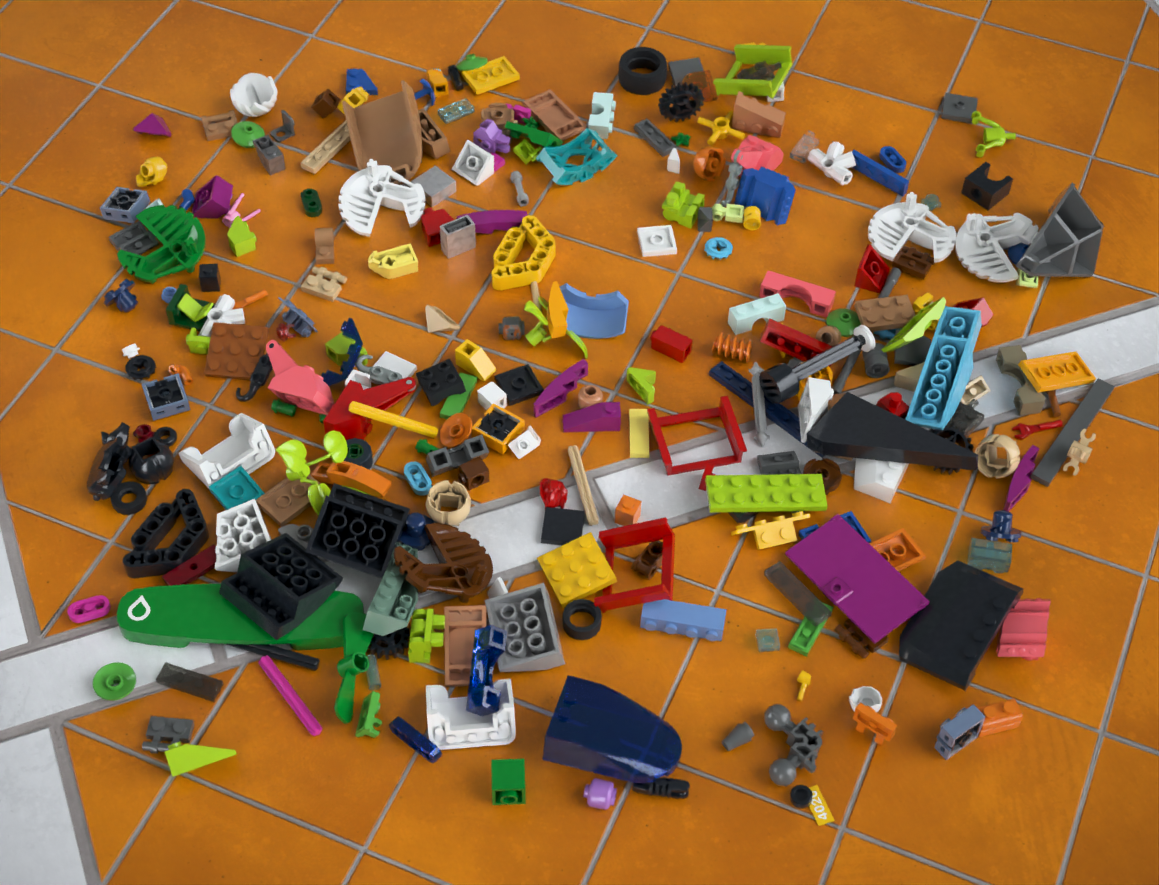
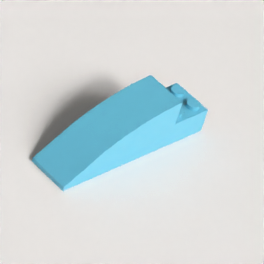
M945 306L937 324L905 420L920 427L943 430L950 421L962 399L974 368L973 350L982 325L981 311Z

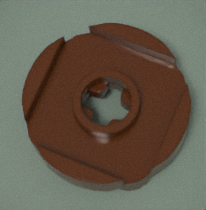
M827 458L808 461L804 466L803 474L824 473L823 484L826 495L839 487L842 475L840 467L836 462Z

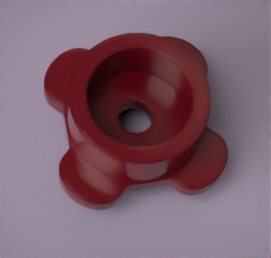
M142 424L136 428L133 435L141 443L153 437L155 432H152L150 425Z

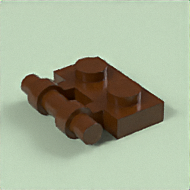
M903 246L902 250L894 258L892 267L924 280L931 266L935 263L934 258L926 252L923 254L916 251V248Z
M847 619L844 623L847 629L838 625L834 630L839 635V638L843 642L846 641L852 647V651L856 655L859 654L863 659L869 655L866 648L874 653L885 645L889 639L885 636L874 644L850 619Z

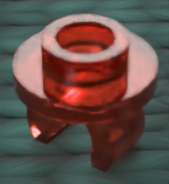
M280 323L276 329L278 338H281L282 341H287L288 338L295 337L296 334H289L288 329L294 327V324L285 325Z

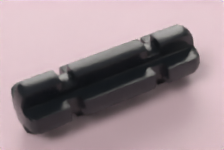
M455 65L449 66L448 72L455 90H462L463 82Z

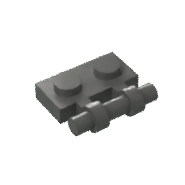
M151 716L146 738L152 741H144L142 750L158 754L159 752L169 750L168 745L177 742L190 743L194 721L190 719ZM162 741H172L171 744L162 743Z

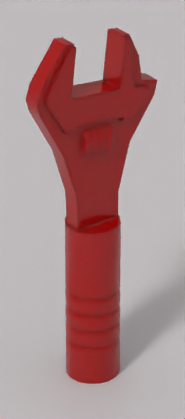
M1061 419L1037 425L1018 423V426L1013 427L1012 431L1019 430L1020 434L1014 435V438L1024 440L1035 432L1062 427L1063 423Z

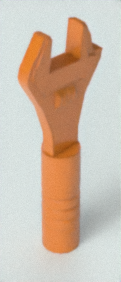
M263 289L242 301L236 302L233 309L243 308L267 296V291Z

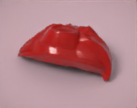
M541 479L539 489L545 509L546 507L555 508L561 506V509H563L567 501V488L558 480Z

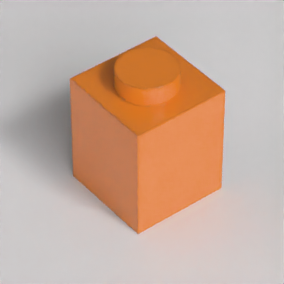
M623 494L615 509V523L622 526L636 524L641 515L642 501Z

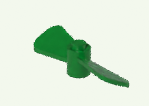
M351 612L343 618L344 658L337 664L338 673L343 679L334 708L336 716L344 724L350 723L353 718L355 679L357 675L367 671L369 668V659L365 653L374 634L363 630L367 614L360 612Z

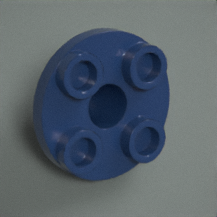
M125 279L119 284V289L115 292L111 290L104 296V304L110 306L116 302L120 311L129 312L137 306L138 301L136 300V295L129 292L135 286L134 281Z
M997 510L993 513L992 526L981 527V533L986 536V540L998 541V538H1003L1008 542H1018L1022 532L1011 528L1013 516L1011 512Z
M416 512L411 513L406 518V524L399 542L418 549V551L424 550L426 546L431 544L425 531V525L432 524L434 521L426 515Z

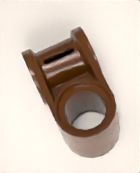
M659 540L650 542L645 550L636 557L631 569L639 571L645 575L646 579L650 580L662 565L663 542Z

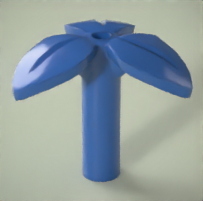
M421 79L420 82L423 84V89L414 93L415 100L425 95H430L433 106L435 94L428 81Z

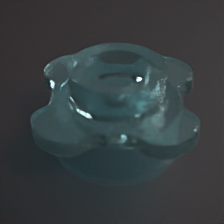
M928 194L925 199L921 200V204L927 205L929 211L936 207H941V202H939L937 195Z

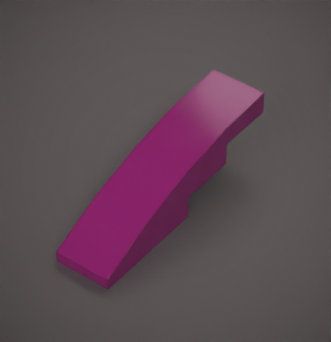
M490 210L459 215L456 219L468 215L475 223V232L492 234L494 229L508 231L512 226L520 227L523 217L528 216L527 211Z
M585 359L569 367L543 390L534 403L535 418L566 402L567 393L577 388V381L588 375V363Z
M1035 445L1030 447L1015 470L1005 499V511H1010L1028 491L1031 483L1030 477L1035 467L1033 462L1036 460L1039 448Z

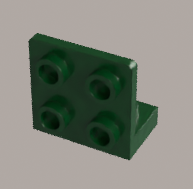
M180 284L166 308L169 324L188 329L196 328V331H201L208 317L206 316L194 322L177 307L184 294L187 293L191 296L188 286ZM194 299L202 307L211 303L199 299Z

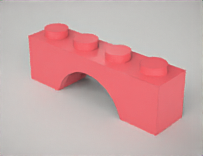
M767 271L761 284L759 297L764 298L777 293L781 298L797 297L808 304L810 313L827 318L834 304L836 291Z

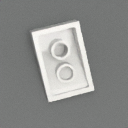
M811 377L807 379L798 404L802 443H806L807 433L828 411V401L832 400L834 390L831 389V383L828 380Z

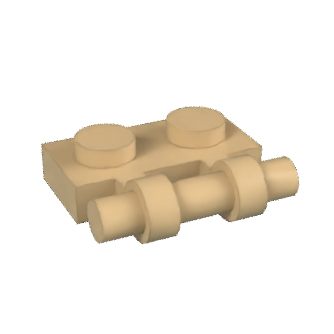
M314 266L312 273L317 275L309 274L301 285V291L334 302L342 290L341 285L338 283L345 284L347 277L342 276L339 272H331L327 268Z

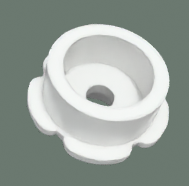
M136 343L123 348V356H127L129 359L138 355L140 347L138 348Z

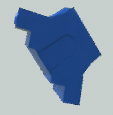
M762 166L759 171L753 168L745 169L742 172L734 204L743 205L745 209L749 206L758 207L761 211V217L766 221L774 220L776 225L786 224L796 190L793 184L789 182V177Z

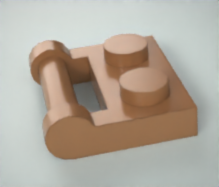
M234 110L229 111V113L209 117L201 116L207 141L231 137L232 128L237 124Z

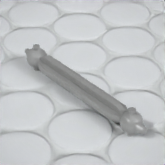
M754 362L753 367L749 369V373L753 375L751 380L755 429L758 432L754 439H757L760 445L764 446L767 439H770V436L765 433L767 425L764 392L759 381L760 373L764 369L757 362Z

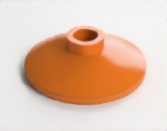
M456 413L450 416L441 427V443L448 448L461 445L471 433V418L465 413Z

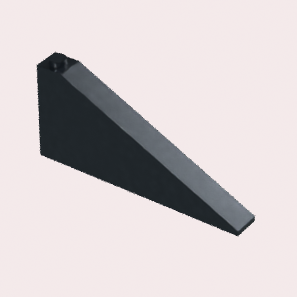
M849 392L807 433V446L811 450L823 455L977 470L978 454Z

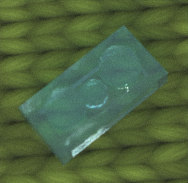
M466 98L438 109L439 117L446 124L474 113V106Z

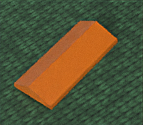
M904 528L869 543L898 572L926 559V555Z

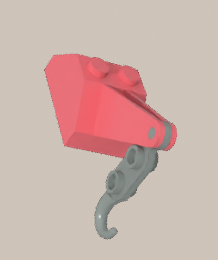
M749 135L742 141L739 149H735L731 156L732 163L728 169L730 175L726 181L727 196L725 201H721V205L725 208L727 204H730L734 191L740 183L738 176H742L743 170L753 168L759 171L762 166L774 171L783 160L784 153L781 149L772 143L758 139L756 136Z

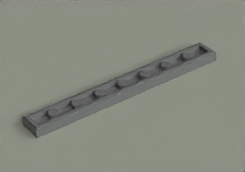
M1099 378L1096 380L1032 473L1031 478L1047 487L1050 485L1069 457L1067 453L1074 440L1080 441L1081 431L1088 429L1115 386Z

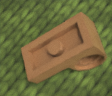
M315 228L316 264H334L333 228Z

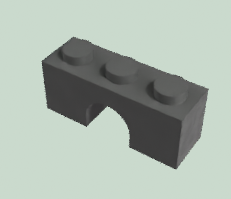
M483 435L464 440L457 447L451 449L444 447L428 453L426 462L432 477L457 469L459 465L479 456L481 459H485L489 450Z

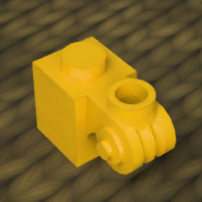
M361 86L352 89L338 104L337 108L345 115L343 101H346L355 108L366 102L369 94Z

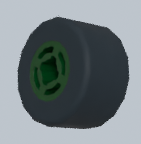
M353 438L346 440L348 452L344 461L370 469L373 463L371 446L362 439Z

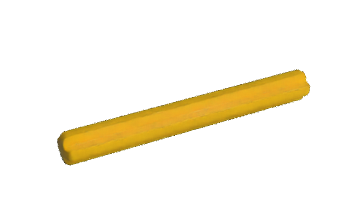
M352 401L349 405L350 412L432 438H435L438 434L437 427L355 401Z

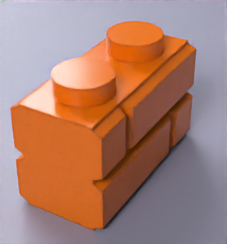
M1013 698L1005 702L1001 701L977 707L986 716L978 737L1018 728L1023 714L1016 699Z

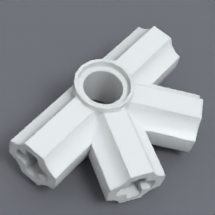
M832 142L826 154L818 148L812 149L809 152L808 161L822 170L826 177L833 178L841 185H847L851 181L853 175L847 168L856 166V161L852 151L843 154L844 145L839 142Z
M224 294L220 296L214 308L210 309L207 314L208 319L198 336L211 337L213 322L245 324L243 308L233 309L235 300L229 295Z

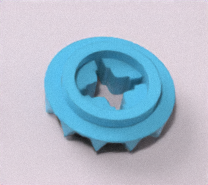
M711 238L705 244L707 256H712L713 259H727L728 255L732 254L733 246L725 238Z

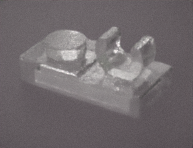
M808 131L807 135L804 134L790 152V158L805 164L809 152L819 144V139L814 138V132Z

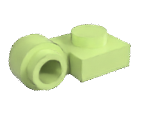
M714 204L711 207L713 220L720 221L723 216H725V221L739 223L743 221V205L727 204V207L724 208L721 204Z

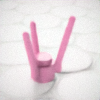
M244 193L240 194L230 211L222 219L223 223L229 228L235 217H240V214L235 209L243 198ZM258 209L255 212L249 214L248 216L244 217L242 221L249 220L250 218L261 212V210Z

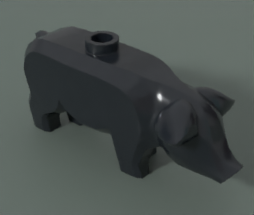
M123 422L110 434L101 432L102 444L104 446L101 447L94 459L87 481V490L93 495L95 501L109 499L126 475L123 465L131 456L132 448L127 445L130 426Z

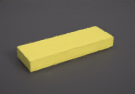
M629 409L630 458H649V420L647 409Z

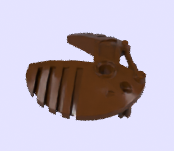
M441 523L425 525V531L439 561L438 564H424L401 546L396 547L394 550L396 566L402 565L399 569L402 575L407 574L405 579L416 587L419 593L426 592L427 590L445 592V594L459 596V600L463 603H467L471 597L483 592L489 585L493 574V564L490 555L485 554L486 549L484 546H480V542L477 539L470 538L471 535L467 532L458 531L459 528Z

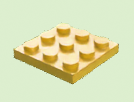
M591 532L537 557L538 563L562 608L574 600L583 599L617 582L615 574Z

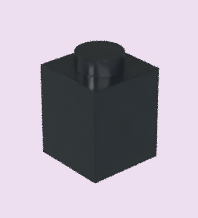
M218 263L199 265V281L202 292L220 291L221 277Z

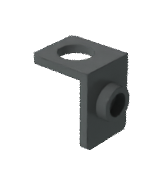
M284 110L281 111L283 126L270 132V135L278 143L295 135V123L292 117ZM278 132L286 133L282 137L276 135Z

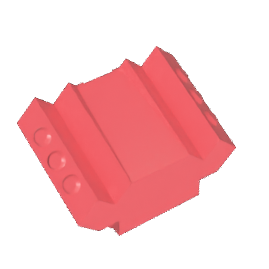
M1019 599L1015 608L1010 610L999 629L996 648L998 657H1022L1025 660H1038L1039 657H1044L1050 599Z

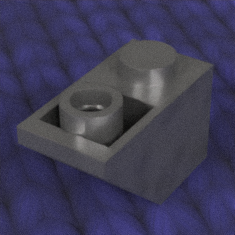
M268 135L253 140L261 163L270 175L285 170L283 153Z

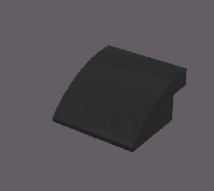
M334 483L330 495L326 496L305 553L382 579L394 554V550L399 543L406 524V518L410 514V509Z
M284 533L241 554L237 573L221 581L219 594L275 640H278L314 613L340 585L343 577L318 557L305 553L306 548L287 533Z

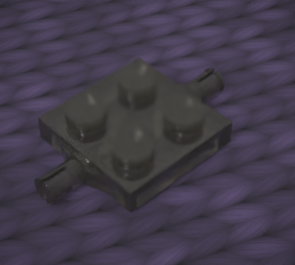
M766 61L757 62L753 67L743 69L736 76L737 79L772 80L775 78L774 71L782 68L780 62L772 66L768 65Z
M972 399L968 405L960 402L954 415L947 423V427L950 428L952 424L956 430L961 427V433L967 431V438L984 420L985 415L974 410L979 405V402L975 401V399Z

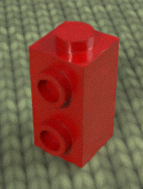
M660 325L650 336L651 349L680 363H683L692 352L693 340L673 331L671 328Z

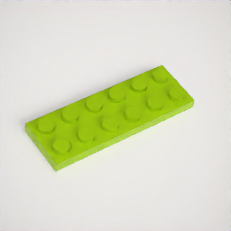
M822 474L706 475L705 479L710 513L826 511L828 507Z

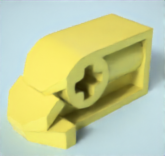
M410 243L381 252L373 251L368 258V267L384 278L393 279L418 272V260Z

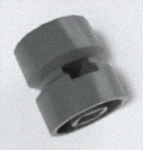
M875 343V348L869 352L862 351L865 372L871 378L883 377L890 370L887 352L884 353L881 350L884 345L880 343Z

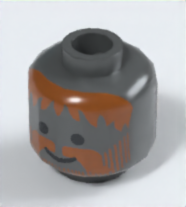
M518 316L504 317L502 323H499V334H503L504 340H520L522 335H525L524 321H521V318Z

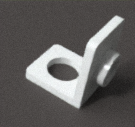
M529 425L527 430L512 440L508 446L516 457L521 459L538 447L541 439L531 425Z

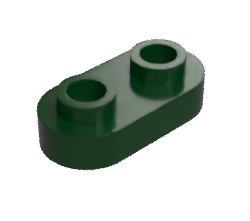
M310 188L301 192V201L305 214L309 217L319 216L322 213V205L318 192Z

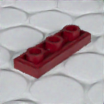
M214 544L169 571L162 576L163 581L168 586L186 585L215 568L216 546Z

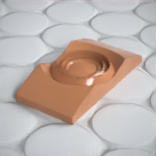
M551 90L523 101L524 107L531 109L533 119L540 123L546 132L553 134L562 141L587 128V125Z
M486 605L446 606L445 687L488 685Z

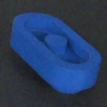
M890 146L881 148L879 158L895 173L903 172L906 167V160L898 151Z

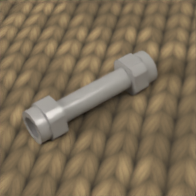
M513 171L510 179L515 184L517 190V202L520 206H526L529 203V198L523 190L521 183L523 177L519 171Z

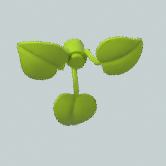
M539 296V302L547 310L548 302ZM529 300L525 304L524 311L532 313L540 321L525 337L535 347L539 342L543 341L545 343L551 339V336L546 337L547 332L543 328L544 325L547 326L549 324L547 317L545 318L540 309ZM567 329L566 334L579 345L584 352L585 359H587L588 352L584 342L572 330L569 331Z
M335 430L329 431L324 436L323 444L328 454L308 463L305 460L306 448L299 440L286 441L275 449L287 466L286 475L290 481L300 480L301 483L313 484L308 488V497L318 516L326 496L330 495L331 490L325 483L318 484L317 481L306 479V477L310 474L309 466L323 461L330 456L334 463H341L345 460L348 452L347 442L344 436Z

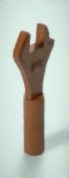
M1056 390L1046 391L1053 416L1059 417L1061 412L1055 394Z

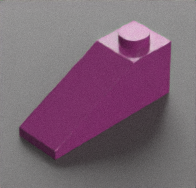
M600 402L563 415V432L620 431V402Z

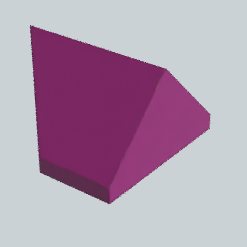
M153 113L136 125L133 130L140 134L144 132L149 135L171 137V132L163 118Z

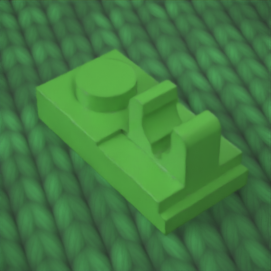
M372 691L363 699L355 734L356 737L367 735L375 738L380 734L373 727H379L382 724L380 719L374 717L380 709V693Z

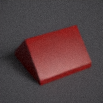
M870 244L867 245L859 264L854 286L875 293H881L890 267Z

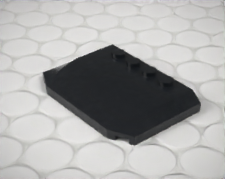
M957 560L937 574L924 595L930 603L911 616L900 634L899 660L966 691L975 676L977 666L1012 608H1015L1021 598L1023 588Z

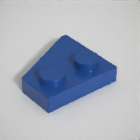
M347 69L346 95L352 89L360 86L369 95H378L377 87L363 69Z

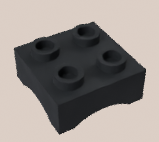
M450 358L416 373L418 382L432 407L448 396L466 392L464 383Z

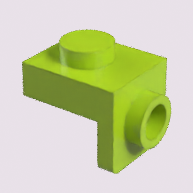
M524 139L512 151L527 165L531 161L533 163L536 161V157L542 148L539 146L535 149Z
M191 328L190 334L186 336V344L189 345L190 353L208 354L211 337L197 336L196 328Z

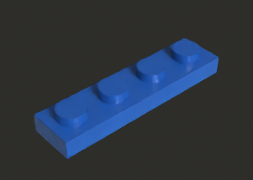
M852 151L856 161V166H853V169L901 196L907 193L909 180L860 152Z

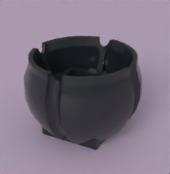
M151 437L132 446V454L128 459V465L138 481L145 484H157L160 478L166 480L173 471V453L162 441ZM155 454L145 460L142 459L145 455Z

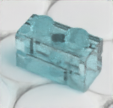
M971 538L968 547L967 565L979 570L989 569L996 573H1008L1012 560V544Z

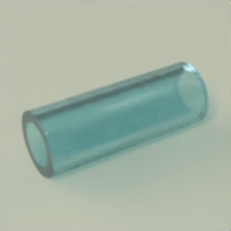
M368 655L369 668L366 671L368 686L370 690H378L381 688V680L375 655Z

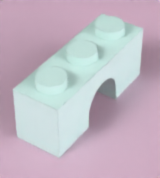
M594 92L592 114H590L588 128L596 131L601 139H608L609 133H612L613 123L610 122H614V112L612 110L615 111L616 101H613V94Z
M777 293L729 308L728 324L734 334L737 335L751 331L753 323L760 318H764L766 323L769 318L777 322L783 321L786 304Z

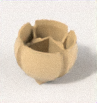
M993 434L981 440L975 451L978 454L979 471L989 478L996 476L997 479L1009 476L1017 469L1020 462V456H1018L1020 450L1016 440L1006 435ZM997 447H1003L1007 451V459L997 458Z
M448 480L436 483L429 490L426 501L427 513L436 523L450 526H459L468 516L471 507V498L467 489L457 481H454L452 484ZM441 506L458 508L452 512L440 511Z

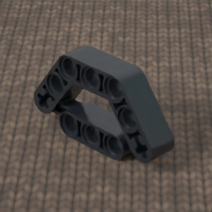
M180 490L172 504H159L132 535L131 543L133 550L123 557V564L130 578L165 575L194 557L209 538L207 525L191 490ZM181 514L186 527L169 548L155 549L173 528L176 519Z

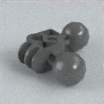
M782 704L769 706L764 714L765 724L773 731L783 730L787 733L786 743L791 747L788 759L779 758L771 764L769 775L773 783L778 786H787L795 780L797 767L800 769L804 767L810 773L815 772V760L822 745L821 736L823 731L815 732L816 725L814 723L807 725V717L798 725H795L791 721L790 711Z

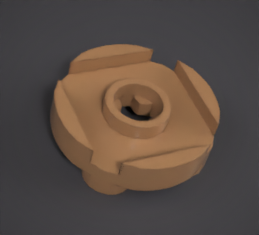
M504 103L489 104L488 108L485 109L484 107L482 109L481 121L490 119L494 121L500 130H508L505 128L507 121L514 122V110L507 108V105Z

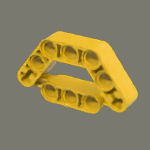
M525 216L519 228H510L493 256L494 269L492 270V287L495 290H506L531 285L534 281L539 283L555 258V239L535 216ZM526 239L535 250L528 261L514 263Z

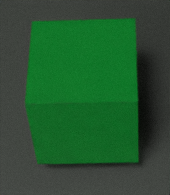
M491 760L492 804H526L525 760Z

